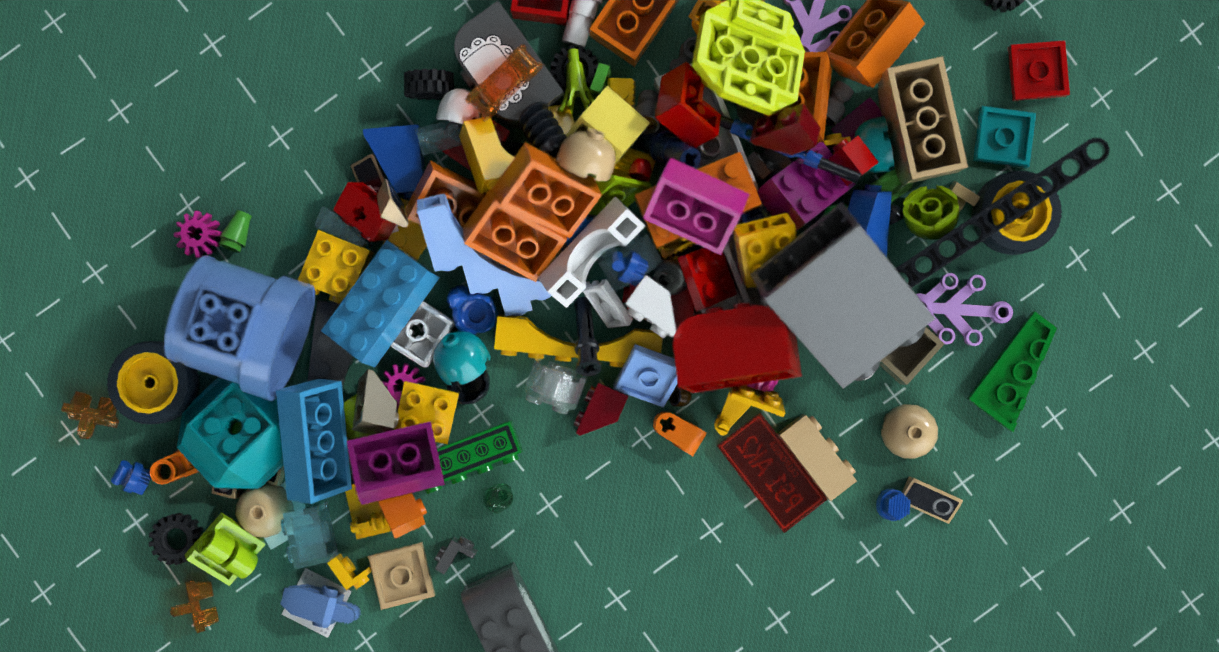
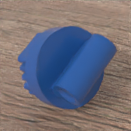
M619 251L612 254V267L615 271H619L617 279L636 287L644 278L648 268V261L641 258V255L634 251H631L626 258Z
M121 461L111 478V482L115 485H122V491L143 495L151 479L150 470L144 468L143 464L134 462L131 465L128 461Z
M886 489L881 491L878 496L876 509L878 514L884 519L890 521L901 520V518L903 519L910 514L911 501L899 490Z

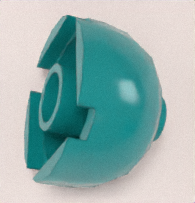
M885 116L863 122L855 132V137L859 136L879 161L868 170L874 173L895 170L891 141L888 132H886L888 131Z
M465 331L445 335L436 346L433 354V362L437 374L442 382L447 385H452L451 382L456 381L462 385L476 379L486 370L485 362L487 358L489 361L491 359L484 342L476 335Z

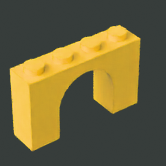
M561 105L549 106V110H551L554 118L559 123L558 126H561L563 129V134H567L575 123L570 108L566 105L563 112H559L558 108ZM491 117L464 121L459 137L479 194L485 193L496 185L515 157L507 153L500 144Z

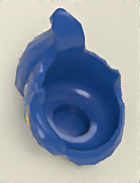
M463 284L452 287L449 290L447 303L452 309V318L458 331L470 332L476 335L490 331L497 325L498 312L490 296L479 293L470 294L468 286Z

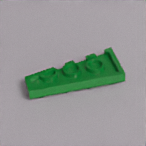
M1031 312L967 399L1008 431L1014 432L1020 411H1023L1028 392L1036 380V373L1041 361H1044L1057 327L1037 312Z

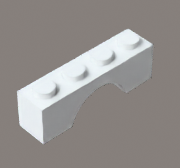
M614 197L538 277V280L549 294L567 308L586 288L587 274L593 263L607 250L616 246H626L645 225L617 197Z

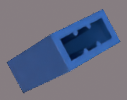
M417 124L363 129L364 137L395 192L400 196H404L405 200H410L425 172L421 127Z
M865 184V189L853 190L848 210L887 257L892 191H881L882 185Z

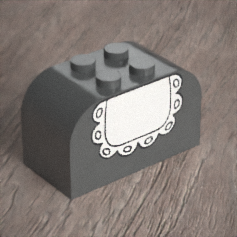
M499 1L492 4L460 28L454 43L456 57L463 69L460 74L471 91L476 89L479 92L476 97L487 114L492 111L502 124L510 128L521 129L518 125V119L523 110L529 105L539 101L546 102L548 107L562 104L564 99L563 90Z
M514 562L465 586L462 590L461 598L485 652H559Z

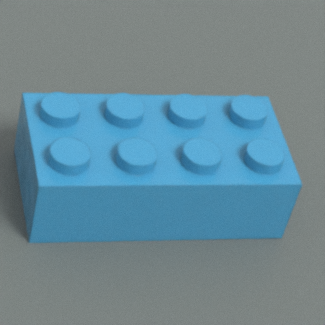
M386 240L321 331L361 363L376 367L440 277L400 247Z
M315 379L276 390L287 500L312 504L351 490L342 381Z

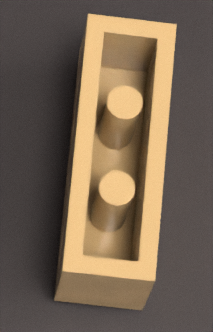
M802 414L779 431L777 435L826 499L832 501L857 482L853 476L856 471L846 459L841 461L837 456L836 452L839 449L829 437L826 440L819 432L822 429L819 422L813 416L808 418L807 415Z

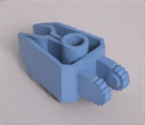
M309 584L284 588L280 603L290 614L312 621L314 626L328 628L329 625L335 622L349 624L357 620L361 615L360 608L356 604L353 605V603L343 601L344 594L338 592L339 589L323 585L322 588Z

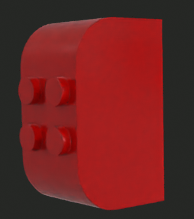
M738 303L733 305L734 309L723 310L721 307L706 309V314L695 315L681 323L674 335L673 349L678 387L691 393L802 377L797 336L777 313L767 306H751L750 303Z

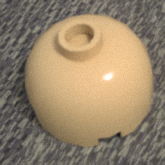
M589 128L587 132L579 131L568 136L559 149L556 161L560 160L559 165L578 176L586 178L588 174L597 175L596 181H608L612 175L616 159L611 143L604 139L605 134L599 130Z
M903 404L893 408L885 416L881 436L885 446L893 454L902 458L916 459L926 455L934 448L938 439V426L935 418L927 409L918 405Z
M266 482L259 489H247L241 494L236 504L237 521L252 536L268 538L279 534L289 525L293 517V503L287 500V493L283 487L274 486Z

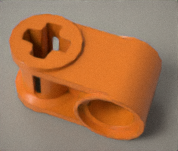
M660 412L653 420V428L659 435L671 441L673 445L691 456H694L707 434L687 420L684 421L670 412ZM670 417V424L673 425L672 428H666L662 431L661 419L667 420Z
M177 450L173 454L153 463L149 473L155 483L163 485L183 477L186 478L199 471ZM163 464H167L171 468V475L168 479L161 475L160 469Z

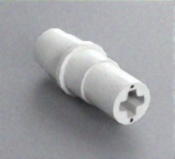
M603 0L571 1L562 42L574 45L575 47L580 45L585 48L592 21L595 19L598 5H601Z

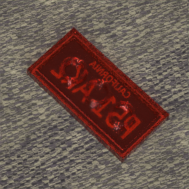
M760 412L717 445L783 533L787 532L828 500Z

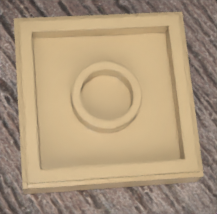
M423 542L368 556L381 610L435 596Z

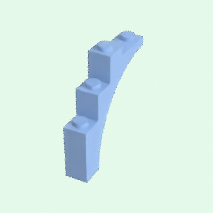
M445 193L417 200V213L435 272L440 270L451 271L458 266H463L470 294H485L498 288L505 317L511 315L521 316L528 311H532V300H546L552 296L539 280L534 282L465 245L463 228L452 213Z

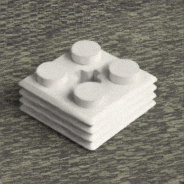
M423 301L394 340L391 347L424 368L429 367L433 361L436 346L445 335L451 333L455 323L451 318ZM423 324L422 330L425 332L424 335H418L415 338L413 336L415 331L412 330V327Z

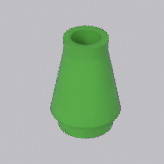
M236 210L235 215L219 236L221 239L219 245L230 251L240 253L241 249L246 246L252 216L243 211Z

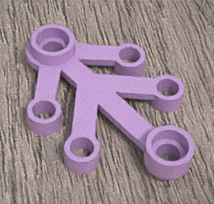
M784 0L786 5L791 6L803 30L800 40L805 52H823L827 50L831 45L830 37L838 36L840 32L832 31L826 39L811 45L814 34L837 23H847L852 17V10L846 5L838 7L836 12L819 19L825 0H814L809 16L801 0ZM839 11H846L848 17L845 19L841 18Z
M953 273L944 274L940 278V282L928 293L916 294L935 318L928 326L944 344H951L955 340V333L950 328H944L934 314H944L964 336V341L969 346L979 345L983 340V336L980 331L973 330L960 315L990 317L994 323L998 324L1008 322L1013 315L1012 307L1004 301L995 302L991 306L962 304L974 292L985 288L986 281L981 275L971 276L967 284L945 303H934V301L946 290L957 287L958 277ZM947 276L953 279V285L950 287L945 284ZM974 278L980 280L979 288L973 287L972 281ZM1000 307L1006 310V315L1003 318L998 314ZM944 331H947L950 334V339L948 341H944L942 339V333ZM971 333H975L977 335V341L975 343H972L969 340V335Z

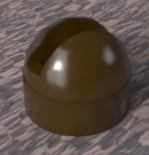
M677 384L668 399L669 403L677 407L686 406L692 399V393L679 388Z

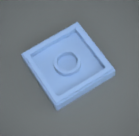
M635 344L614 382L613 389L664 408L677 385L675 358Z

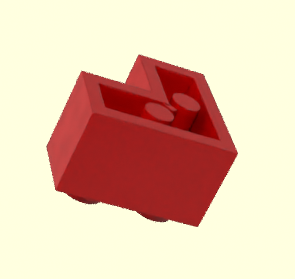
M685 62L661 77L655 118L680 140L696 148L719 135L721 114L702 99L704 85L701 77L689 63Z

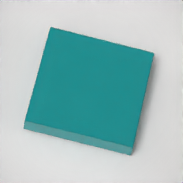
M981 106L979 109L973 161L1022 168L1030 167L1036 113Z

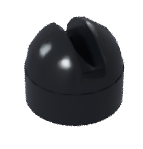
M892 203L889 225L904 218L901 208Z

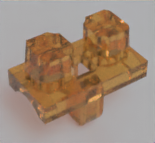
M76 391L70 404L63 403L61 409L62 412L67 413L69 419L80 421L77 434H79L81 439H90L96 424L117 428L119 423L118 418L115 416L117 409L110 400L111 398L101 397L97 409L89 408L92 397L86 393Z
M194 580L187 581L185 585L189 602L171 607L169 610L170 615L176 617L191 613L195 631L197 633L203 632L205 627L219 622L216 606L201 610L199 603L201 599L214 596L210 581L197 583Z

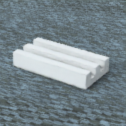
M607 279L602 280L601 283L598 280L593 281L592 284L586 282V288L583 290V293L607 328L630 326L633 318L627 313V309Z

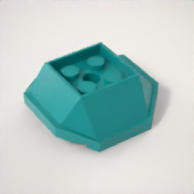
M218 377L182 413L177 449L214 488H261L284 466L277 398L269 401L243 392L240 384ZM241 421V431L233 435L232 426L236 422Z

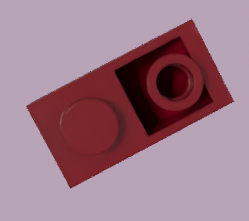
M800 104L795 107H787L779 113L769 117L764 116L755 121L750 141L754 145L794 155L816 147L821 127L806 106Z
M599 382L597 387L591 385L585 398L589 405L585 412L579 411L573 425L578 427L576 434L581 436L617 422L629 396Z

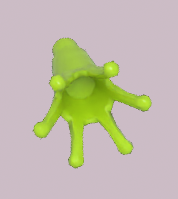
M578 49L567 50L569 63L566 64V91L563 102L558 108L559 112H563L567 105L572 115L576 97L581 98L585 110L589 107L590 102L594 101L586 84L583 65L579 61Z

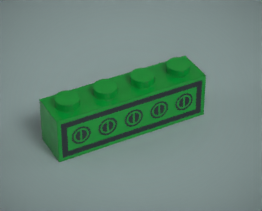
M511 420L437 448L444 482L451 480V483L455 484L468 479L466 474L476 470L478 474H482L492 470V464L502 460L505 465L518 460V454L522 453L523 449ZM438 486L425 489L426 494H429L439 489H442V487Z

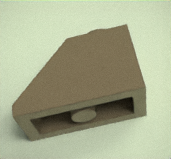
M368 369L358 380L352 430L375 435L395 429L398 424L399 414L396 413L397 402L373 370Z

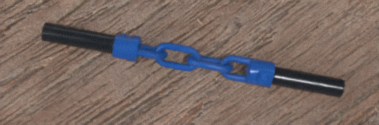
M721 115L720 127L729 130L733 135L750 141L751 137L746 135L748 129L753 131L754 126L738 119L733 120ZM812 150L808 152L802 151L794 155L775 151L790 158L798 157L804 160V164L815 169L820 168L855 184L858 183L861 173L823 158V155Z

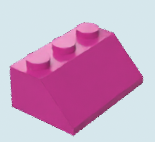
M670 158L643 219L721 255L750 194Z

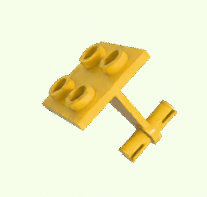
M746 385L729 388L721 414L717 415L715 419V429L720 435L728 434L731 426L750 406L784 417L785 408L783 400L779 397L780 394L774 390L764 392Z

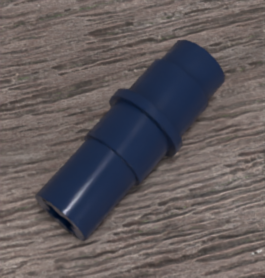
M659 129L657 132L648 135L641 134L636 140V145L649 154L654 161L668 164L670 158H673L694 169L700 164V152L685 144L671 131Z

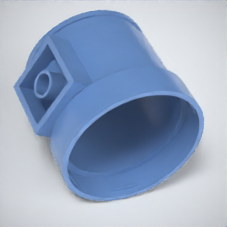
M205 255L192 266L175 298L166 328L165 355L170 361L181 362L185 366L238 383L243 392L273 401L277 398L276 390L285 388L303 350L314 312L315 288L313 285L287 276L275 279Z

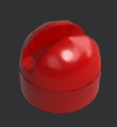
M644 158L634 160L630 165L628 176L636 180L649 181L652 172L649 161Z

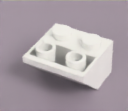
M645 276L625 304L629 308L627 313L639 322L643 318L652 324L650 330L661 338H665L666 335L673 337L676 333L670 293L648 276Z

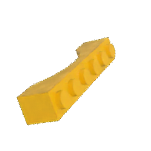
M505 314L497 316L494 349L501 350V355L517 356V352L528 353L529 358L544 359V355H553L555 360L571 362L572 358H578L574 349L576 343L566 342L547 334L538 328L528 317L513 315L505 317ZM635 328L622 337L609 342L599 343L598 361H609L610 366L623 367L635 344L661 353L663 338L652 330Z

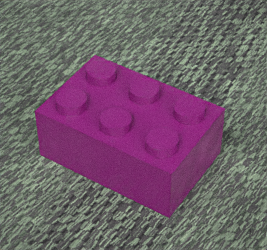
M823 142L810 149L823 155V158L826 159L833 155ZM798 158L760 187L757 193L761 203L772 216L787 213L795 225L796 232L856 184L852 182L846 186L839 176L820 168L815 169L804 164V160Z
M431 422L346 441L356 493L361 505L445 485Z

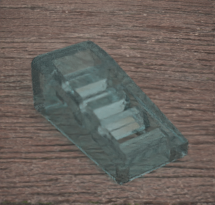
M324 206L321 208L314 224L316 228L371 250L373 244L364 239L355 228L342 221L341 217L333 210Z

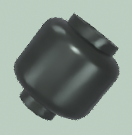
M673 256L661 261L653 271V280L669 291L670 295H675L688 289L678 261V257L681 256Z

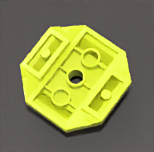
M727 0L709 9L701 16L692 67L700 75L704 87L712 89L717 96L769 116L797 101L805 51L797 32L793 28L794 22L789 12L760 0Z

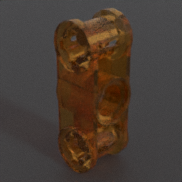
M522 44L487 79L467 95L465 102L472 104L482 115L481 119L485 122L493 117L502 105L526 82L535 77L544 64L540 61L537 62L527 52V46ZM501 77H510L511 85L507 89L497 88V82ZM480 99H483V101H484L488 106L486 107V106L480 101Z

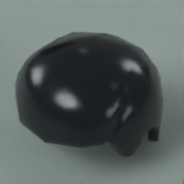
M485 370L479 377L466 384L460 385L458 381L451 382L452 385H448L447 390L459 393L458 403L462 405L475 404L487 395L490 387V376L488 371Z

